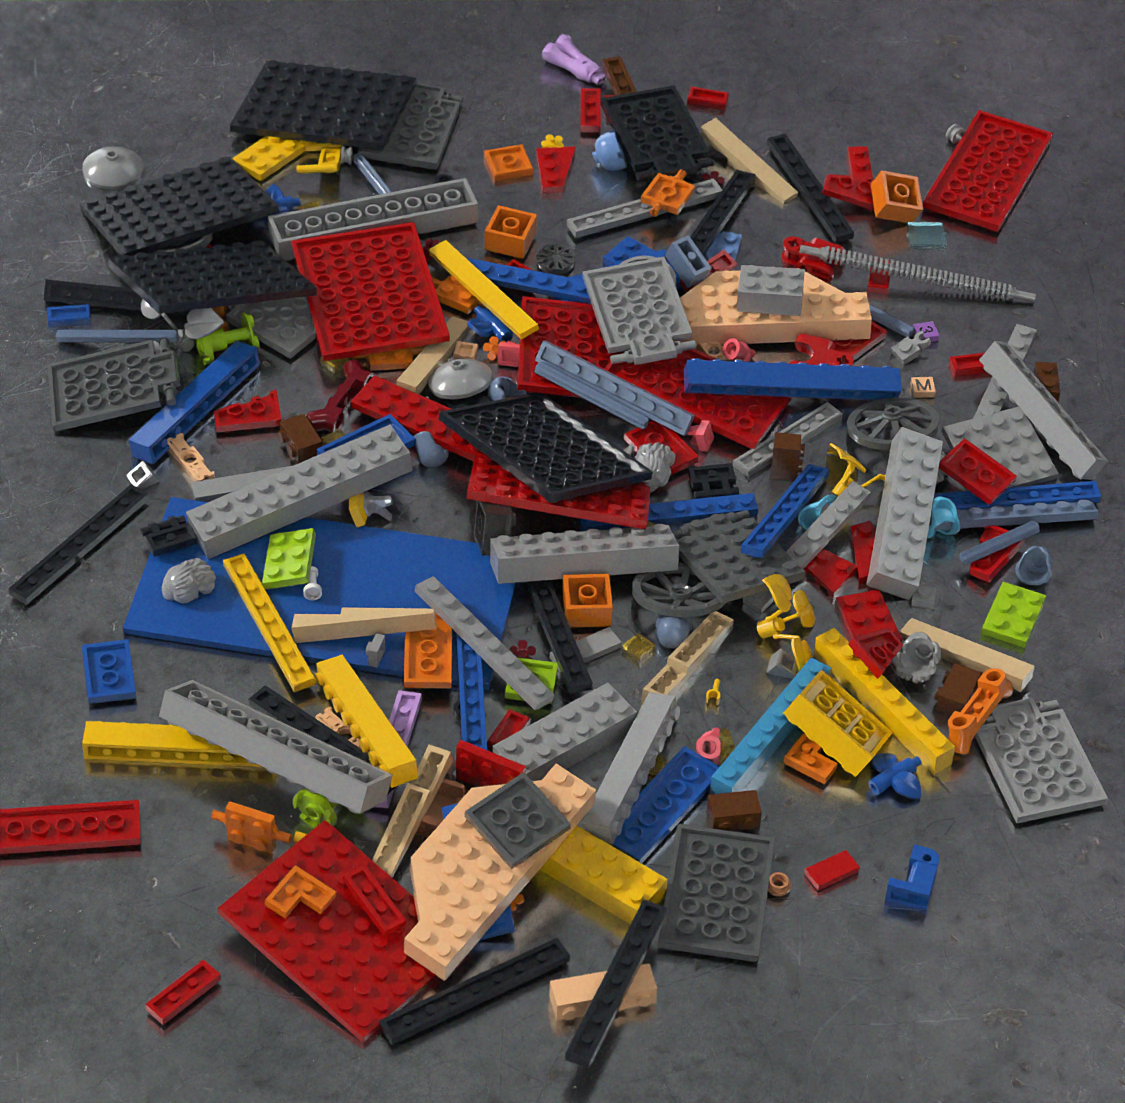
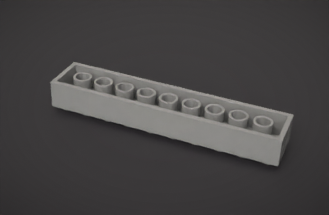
M463 178L268 216V231L275 252L284 260H290L295 258L291 245L292 240L410 222L415 223L418 234L477 223L478 202L467 179Z
M390 424L186 512L188 523L206 557L210 559L413 471L410 452Z
M194 680L165 690L159 717L167 720L169 724L180 726L186 729L189 734L199 735L207 739V742L226 748L227 752L246 758L249 763L259 764L267 768V771L270 773L282 775L291 783L300 784L312 793H319L327 797L330 802L340 803L348 807V810L351 812L362 813L386 801L392 774Z

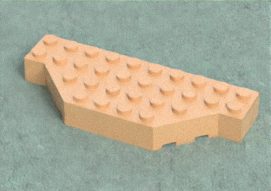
M740 271L714 272L680 297L692 330V338L679 340L681 343L695 340L696 346H698V342H719L721 345H724L727 340L732 338L743 341L746 344L795 342L800 334L828 340L870 339L872 318L867 292L844 293L807 272L804 274L801 316L737 312Z
M555 764L542 780L532 782L571 823V829L513 869L504 862L464 817L466 810L505 784L471 788L411 856L410 872L418 923L405 937L404 953L444 981L594 806L596 789L558 764Z

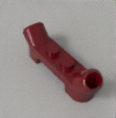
M358 360L348 361L343 366L346 380L338 386L335 395L328 399L325 408L307 413L306 418L316 432L326 430L334 434L338 433L344 425V410L374 376L372 372L363 370Z

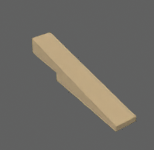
M717 118L701 126V136L704 141L728 158V165L733 169L755 174L754 184L783 205L798 196V192Z
M452 316L446 323L450 334V341L427 345L396 380V385L420 395L427 385L431 374L439 366L447 362L455 350L457 341H461L470 329L467 324L468 321Z
M342 608L341 614H294L292 623L295 643L437 628L434 609Z
M717 611L711 613L668 657L667 665L643 688L641 703L643 704L648 693L675 696L733 625L734 619Z
M911 618L899 631L901 637L905 639L915 632L926 633L932 641L939 644L941 658L953 664L956 663L981 672V674L993 668L1003 670L1006 679L1012 683L1013 689L1019 692L1032 679L1034 665Z
M428 745L417 769L418 779L413 780L411 784L407 783L372 861L392 878L454 760L450 751Z

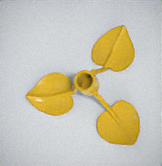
M830 443L827 454L839 456L840 459H845L849 464L842 479L831 491L838 497L852 481L855 482L850 478L855 467L864 473L866 469L856 458L850 456L840 447ZM879 474L861 486L866 488L877 480L885 481L886 475Z
M773 574L767 576L762 581L768 586L779 610L764 620L758 621L757 631L762 639L772 636L774 640L779 638L792 639V650L798 670L800 671L810 658L814 659L811 648L807 641H801L799 636L781 633L785 630V622L798 617L804 628L812 627L815 623V612L809 603L806 593L802 590H797L793 594V604L797 613L783 619L777 617L782 612L790 610L792 591L784 576Z

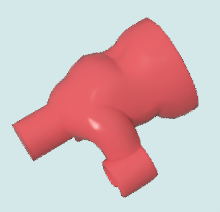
M734 338L727 340L722 348L723 355L729 360L740 359L749 362L756 354L745 342Z
M717 727L704 733L697 740L696 750L699 755L719 765L721 763L719 760L721 759L719 756L721 742L718 738L720 736V728Z

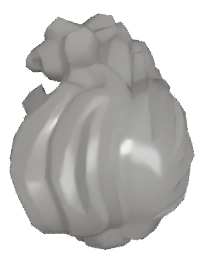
M659 442L653 445L648 443L640 446L634 458L653 471L651 480L642 481L646 486L650 487L651 493L668 482L671 474L670 466L675 461V454L669 446L659 444Z
M200 558L184 561L168 570L163 579L162 595L166 600H176L184 604L198 599L199 591L203 594H209L215 587L214 581L216 576L214 571L211 570V566L206 565L207 563Z
M915 632L905 640L901 652H898L896 658L893 659L892 663L897 668L896 674L907 681L912 679L914 683L929 680L935 674L936 667L940 662L941 648L926 633Z

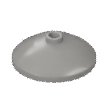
M111 146L91 153L85 159L82 170L85 179L96 187L102 189H121L134 184L141 178L144 165L141 157L134 151L124 147Z
M455 359L439 366L431 374L428 386L430 391L440 398H466L482 392L491 384L493 380L492 370L488 365L478 360Z

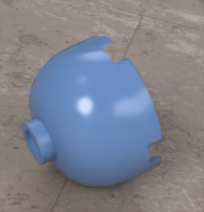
M615 130L602 134L596 140L595 152H592L595 163H600L607 171H618L627 168V162L622 147L617 141Z

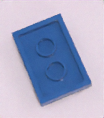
M129 639L81 645L89 704L136 698Z

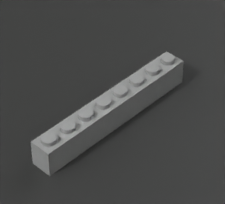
M994 341L979 359L984 365V370L997 380L996 384L1009 394V399L1014 404L1020 406L1027 418L1034 424V429L1043 434L1047 439V444L1060 454L1059 458L1071 467L1073 475L1081 480H1093L1108 462L1106 457L1008 343Z
M648 693L595 795L594 806L588 811L581 822L584 830L608 844L613 845L617 835H620L625 819L630 816L634 801L638 800L642 785H645L650 769H653L658 753L662 752L664 742L667 736H670L675 720L679 718L680 708L677 706L675 696Z

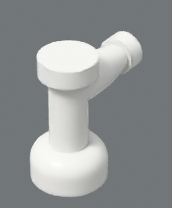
M311 566L309 583L303 589L304 597L308 600H317L322 596V588L317 584L316 580L318 569L314 566Z

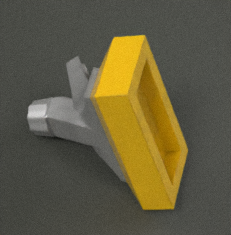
M368 491L349 498V511L356 528L364 526L367 516H370L372 513H378L390 521L392 514L385 507L392 505L393 500L390 495L373 496Z

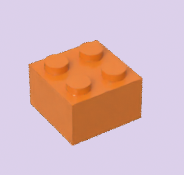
M881 170L871 183L875 218L912 224L923 211L917 176Z
M498 205L485 229L484 250L524 259L537 233V214Z
M609 574L563 575V609L569 627L612 626L613 605Z

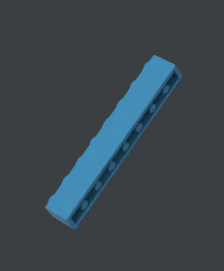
M813 658L809 659L711 777L710 795L739 792L745 789L796 727V725L788 721L783 712L821 669L830 676L831 667Z

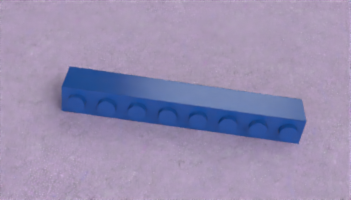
M235 341L175 396V405L170 406L167 404L128 440L132 456L154 464L170 449L167 444L168 438L172 437L174 439L176 438L175 435L179 433L185 435L260 365L257 347Z

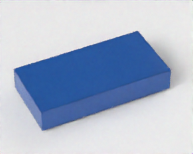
M90 304L48 307V327L91 324Z

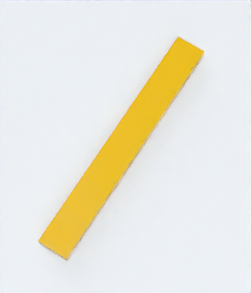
M445 240L429 249L430 256L521 340L539 330L538 324L448 241Z
M245 553L223 560V566L293 691L297 692L316 685L314 675Z

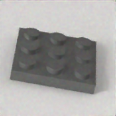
M524 772L466 810L464 816L511 869L571 829V823Z

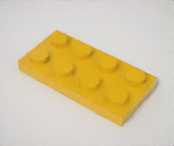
M265 136L232 159L247 174L262 181L304 153L309 144L317 142Z

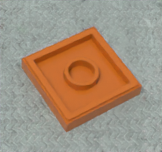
M523 144L484 151V158L495 181L534 175V169Z

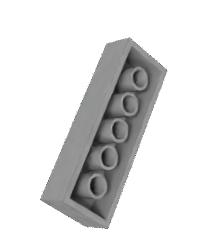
M607 682L493 745V753L525 765L526 775L532 781H539L546 776L555 764L568 769L626 736L637 716V711Z

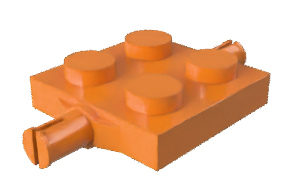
M679 170L676 176L658 173L641 196V203L652 206V209L649 211L651 216L654 215L656 217L660 210L678 215L695 192V185L683 180L687 175L684 170L683 172Z
M452 275L444 281H439L432 277L434 287L437 288L436 293L440 303L467 314L477 306L487 308Z
M426 346L355 356L353 359L366 358L370 371L405 369L413 362V355H419Z
M229 801L225 808V813L214 809L211 814L212 820L225 824L228 840L253 847L259 851L273 854L277 847L276 840L290 844L292 839L291 833L280 831L277 828L274 815Z

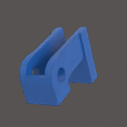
M914 844L907 872L910 874L908 882L890 877L885 900L926 911L937 875L938 853L933 849Z

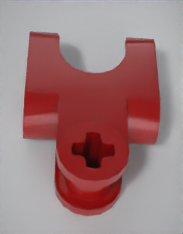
M794 236L785 238L783 241V248L785 250L781 254V260L787 265L805 269V272L829 284L834 277L833 268L828 265L830 264L829 259L825 263L817 256L799 253L800 247L805 245L821 249L822 247L830 246L829 251H831L832 247H835L834 252L837 251V248H840V253H842L844 248L820 238H814L811 242Z
M800 334L795 340V346L799 352L805 353L811 358L807 361L794 360L789 363L798 364L805 362L809 365L827 363L833 366L849 364L853 366L854 359L847 352L835 350L836 344L831 340Z

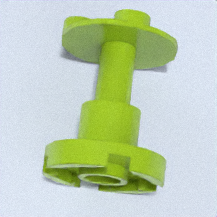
M241 312L242 328L225 332L223 328H220L203 338L195 339L199 356L205 357L202 361L203 365H209L214 362L213 352L225 350L228 348L227 344L234 343L235 341L246 340L248 345L260 347L257 335L254 336L253 334L254 320L251 314L247 315L246 312Z
M307 788L301 789L293 797L294 808L299 807L302 812L299 817L310 828L314 829L324 820L333 827L336 825L337 816L334 809L339 803L330 802L327 797L319 793H312Z

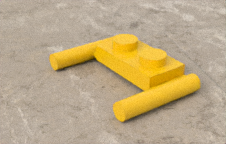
M328 143L309 144L305 152L321 151L318 165L297 166V174L338 172L343 145Z

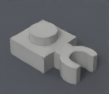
M920 331L915 334L914 339L911 340L909 337H906L892 346L891 352L905 365L921 355L920 349L928 348L931 345L930 338L922 340L924 332Z

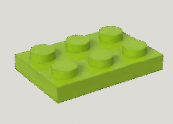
M313 528L270 535L262 580L265 590L309 583L316 538Z
M1002 582L982 626L981 634L1025 648L1045 603L1046 595Z

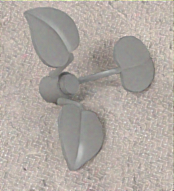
M145 300L141 302V311L146 318L157 319L162 314L172 329L178 331V342L169 343V346L174 350L179 348L183 352L190 351L194 346V339L203 338L224 324V321L211 308L191 310L187 316L188 323L184 324L185 330L178 329L166 313L158 314ZM153 341L155 345V353L159 354V351L161 350V345L158 342Z

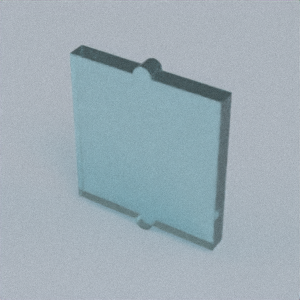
M907 222L908 232L906 237L909 238L910 248H946V232H944L943 222Z

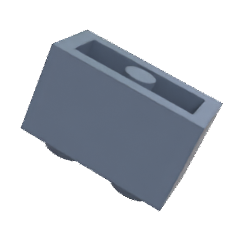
M689 235L672 242L665 254V257L687 288L705 280L711 270V266Z

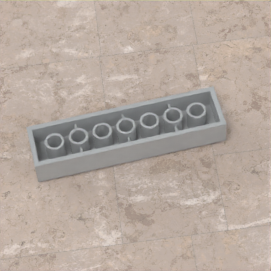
M901 427L893 438L867 586L907 600L919 588L943 441Z
M664 524L646 527V530L634 527L623 529L613 527L609 530L589 529L582 532L570 530L565 533L554 534L552 532H545L541 535L522 534L514 537L502 535L497 538H490V564L498 584L563 579V575H620L678 570L679 544L669 525Z

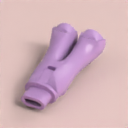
M562 34L556 43H548L542 51L543 60L567 69L580 80L600 85L607 79L606 74L602 72V68L583 55L575 47L571 37Z

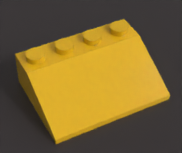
M822 669L783 712L790 723L798 726L811 741H815L820 745L828 756L837 760L846 772L853 774L855 777L872 760L893 733Z

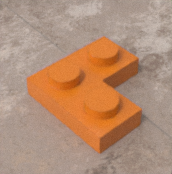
M805 732L784 756L783 761L784 764L823 784L837 770L838 765L837 762L821 755L820 753L823 751V748L815 741H811L805 735Z
M295 865L266 898L265 906L286 918L301 901L322 914L336 897V891Z

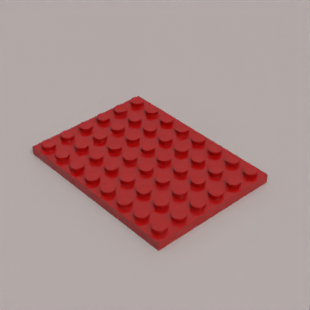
M414 222L291 241L298 272L317 287V295L306 297L323 361L450 341V334Z
M326 820L321 822L232 895L217 910V913L362 1043L380 1028L379 1020L400 1011L438 977L404 953L405 937L418 923L414 896ZM364 864L406 919L404 927L385 937L343 881V875ZM295 865L336 891V897L322 914L300 901L290 914L284 918L265 906V900Z

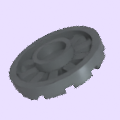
M548 244L543 246L541 250L539 249L536 262L539 268L545 272L561 274L573 268L575 265V254L566 245Z

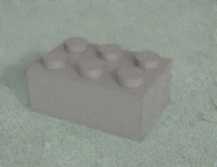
M741 265L737 312L801 316L805 269Z

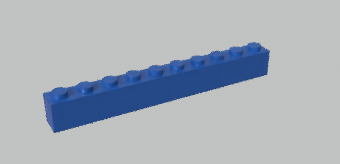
M694 358L687 360L684 367L685 393L878 400L898 398L902 392L900 368H893L892 366L872 367L870 365H862L859 367L850 366L849 364L833 366L827 363L809 365L805 362L787 364L786 362L766 363L765 361L745 362L743 360L732 362L721 359L706 361Z

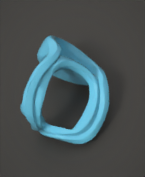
M827 495L820 501L803 507L798 514L800 526L807 530L822 514V507L830 503V506L837 498L836 495Z
M946 497L934 498L931 511L932 523L928 529L927 539L934 537L937 531L945 535L957 534L961 525L955 504ZM944 522H952L951 529L934 530Z

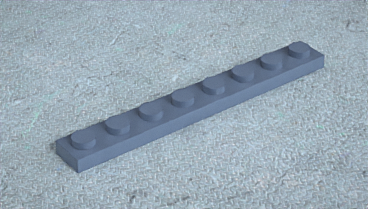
M543 341L535 361L543 362L632 410L682 435H687L695 417L694 414L548 341Z
M1088 500L957 509L961 525L960 529L991 525H1020L1030 521L1048 523L1098 518V510L1093 502ZM944 522L934 530L951 529L952 522Z

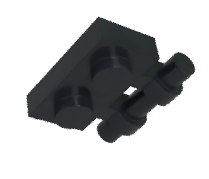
M732 463L688 467V476L692 489L702 490L694 491V499L739 494L738 487H730V485H736V476ZM719 486H721L720 489H711V490H710V487H719Z
M184 515L179 517L171 516L166 521L159 523L151 522L148 523V526L140 528L143 537L145 536L146 543L153 557L197 544L196 536L190 524L186 523Z

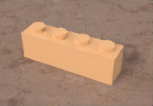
M650 963L640 965L618 1011L656 1003L657 985ZM607 971L550 981L549 996L556 1021L571 1020L584 1016Z

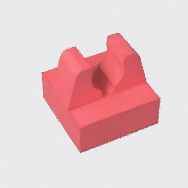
M512 341L500 342L497 365L518 367L520 344Z
M702 420L700 425L691 426L688 431V435H694L690 443L698 446L699 451L708 452L714 439L710 421Z

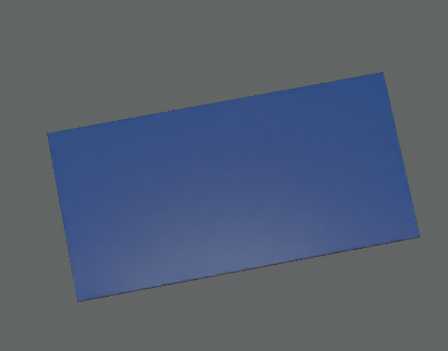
M170 497L162 521H166L171 516L179 517L184 515L186 523H188L186 512L208 502ZM305 517L210 559L206 557L198 542L197 544L155 557L150 552L123 625L124 634L274 657L223 566V560L245 553L262 583L270 535L313 528L316 533L311 566L318 569L316 580L317 584L322 588V596L317 600L306 599L303 589L307 583L266 589L268 596L293 640L292 623L294 614H341L342 608L432 609L415 592V586L434 576L470 612H479V621L502 642L517 582L498 584L490 564V545L368 526L356 528L355 524ZM195 558H200L207 563L206 565L211 566V570L214 571L216 576L214 581L215 587L211 593L203 594L199 591L198 599L184 604L176 600H166L163 597V579L171 567ZM452 629L451 685L459 686L456 632ZM405 632L382 634L385 635V653L378 667L369 666L368 655H366L367 644L369 641H373L375 635L296 643L306 662L318 663L343 655L352 669L404 677ZM482 659L483 690H489L494 669Z

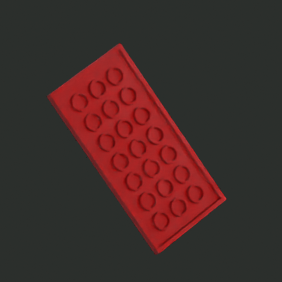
M978 110L923 200L922 207L999 232L1051 142L1053 133Z
M696 349L682 351V354H677L675 358L638 365L634 363L627 364L626 362L611 364L610 361L604 368V370L694 414L695 417L692 422L700 425L702 420L710 421L712 431L750 449L756 448L792 399V397L685 393L684 367L687 360L699 358L712 361L716 359ZM624 351L618 352L616 355L623 354Z
M480 455L474 458L466 499L646 530L650 487L646 486L644 482L634 483L624 487H616L607 491H599L590 495L577 496L573 499L551 503L546 501L537 492L531 490L528 485L518 480L509 471L503 469L497 462L489 459L487 455Z

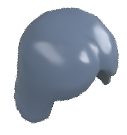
M502 376L495 378L491 382L487 394L492 401L525 395L527 392L524 389L523 391L517 390L518 385L511 378Z
M423 431L414 435L417 456L423 466L435 468L441 466L447 460L449 451L435 444L433 435L429 431Z
M1043 546L1029 547L1015 567L1016 575L1020 581L1031 586L1047 583L1052 576L1053 558L1051 552ZM1030 570L1041 574L1039 576L1030 573Z
M659 615L656 620L658 640L665 648L677 649L693 632L694 625L691 617Z

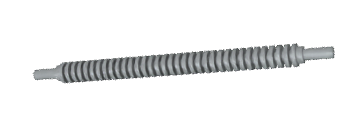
M801 245L799 253L817 256L825 263L827 259H829L830 264L834 260L835 265L840 261L839 266H842L843 262H845V267H848L850 263V268H853L854 264L856 265L855 269H859L860 265L863 271L865 267L868 272L872 268L871 272L873 273L877 269V274H880V271L883 270L882 275H885L886 271H888L887 276H891L893 272V277H896L898 273V278H901L903 274V279H907V276H909V280L912 281L914 277V281L917 282L918 278H920V283H923L925 279V284H928L929 280H931L930 285H934V281H936L935 286H939L941 282V287H944L946 284V288H950V285H952L951 289L955 290L957 286L958 291L963 287V292H966L968 288V293H971L973 289V294H976L977 290H979L978 295H982L984 292V296H987L989 293V297H993V294H995L994 298L996 299L1000 295L1001 300L1005 296L1006 301L1017 298L1034 302L1036 297L1034 293L1016 290L1011 284H1008L1006 288V283H1003L1001 287V282H998L997 286H995L996 281H992L990 284V280H987L985 283V279H981V282H979L980 278L978 277L974 281L973 276L969 280L968 275L963 279V274H960L958 278V273H955L953 277V272H949V275H947L948 271H944L942 274V270L939 269L938 273H936L937 269L935 268L931 272L930 267L926 271L925 266L920 270L921 265H917L915 269V264H912L910 268V263H907L905 267V262H901V265H899V261L896 260V263L893 264L894 260L891 259L890 263H888L889 259L887 258L883 262L882 257L877 261L878 256H875L874 260H872V255H869L867 259V254H864L862 258V253H858L857 257L854 251L853 255H851L849 250L845 254L846 250L844 249L840 253V248H837V251L834 252L835 247H832L831 251H829L830 246L819 249Z

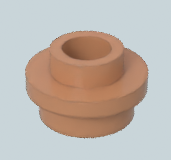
M781 872L773 873L769 878L768 892L775 896H784L789 893L791 882L788 876Z

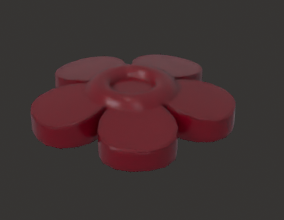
M712 171L710 175L708 173L702 175L703 181L714 179L718 185L724 184V178L719 177L717 171Z
M428 239L425 242L426 246L422 247L426 261L432 259L429 249L441 243L438 239L434 241Z
M525 640L518 641V647L511 646L509 649L517 658L532 659L530 656L536 653L534 646H529L526 649L527 641Z

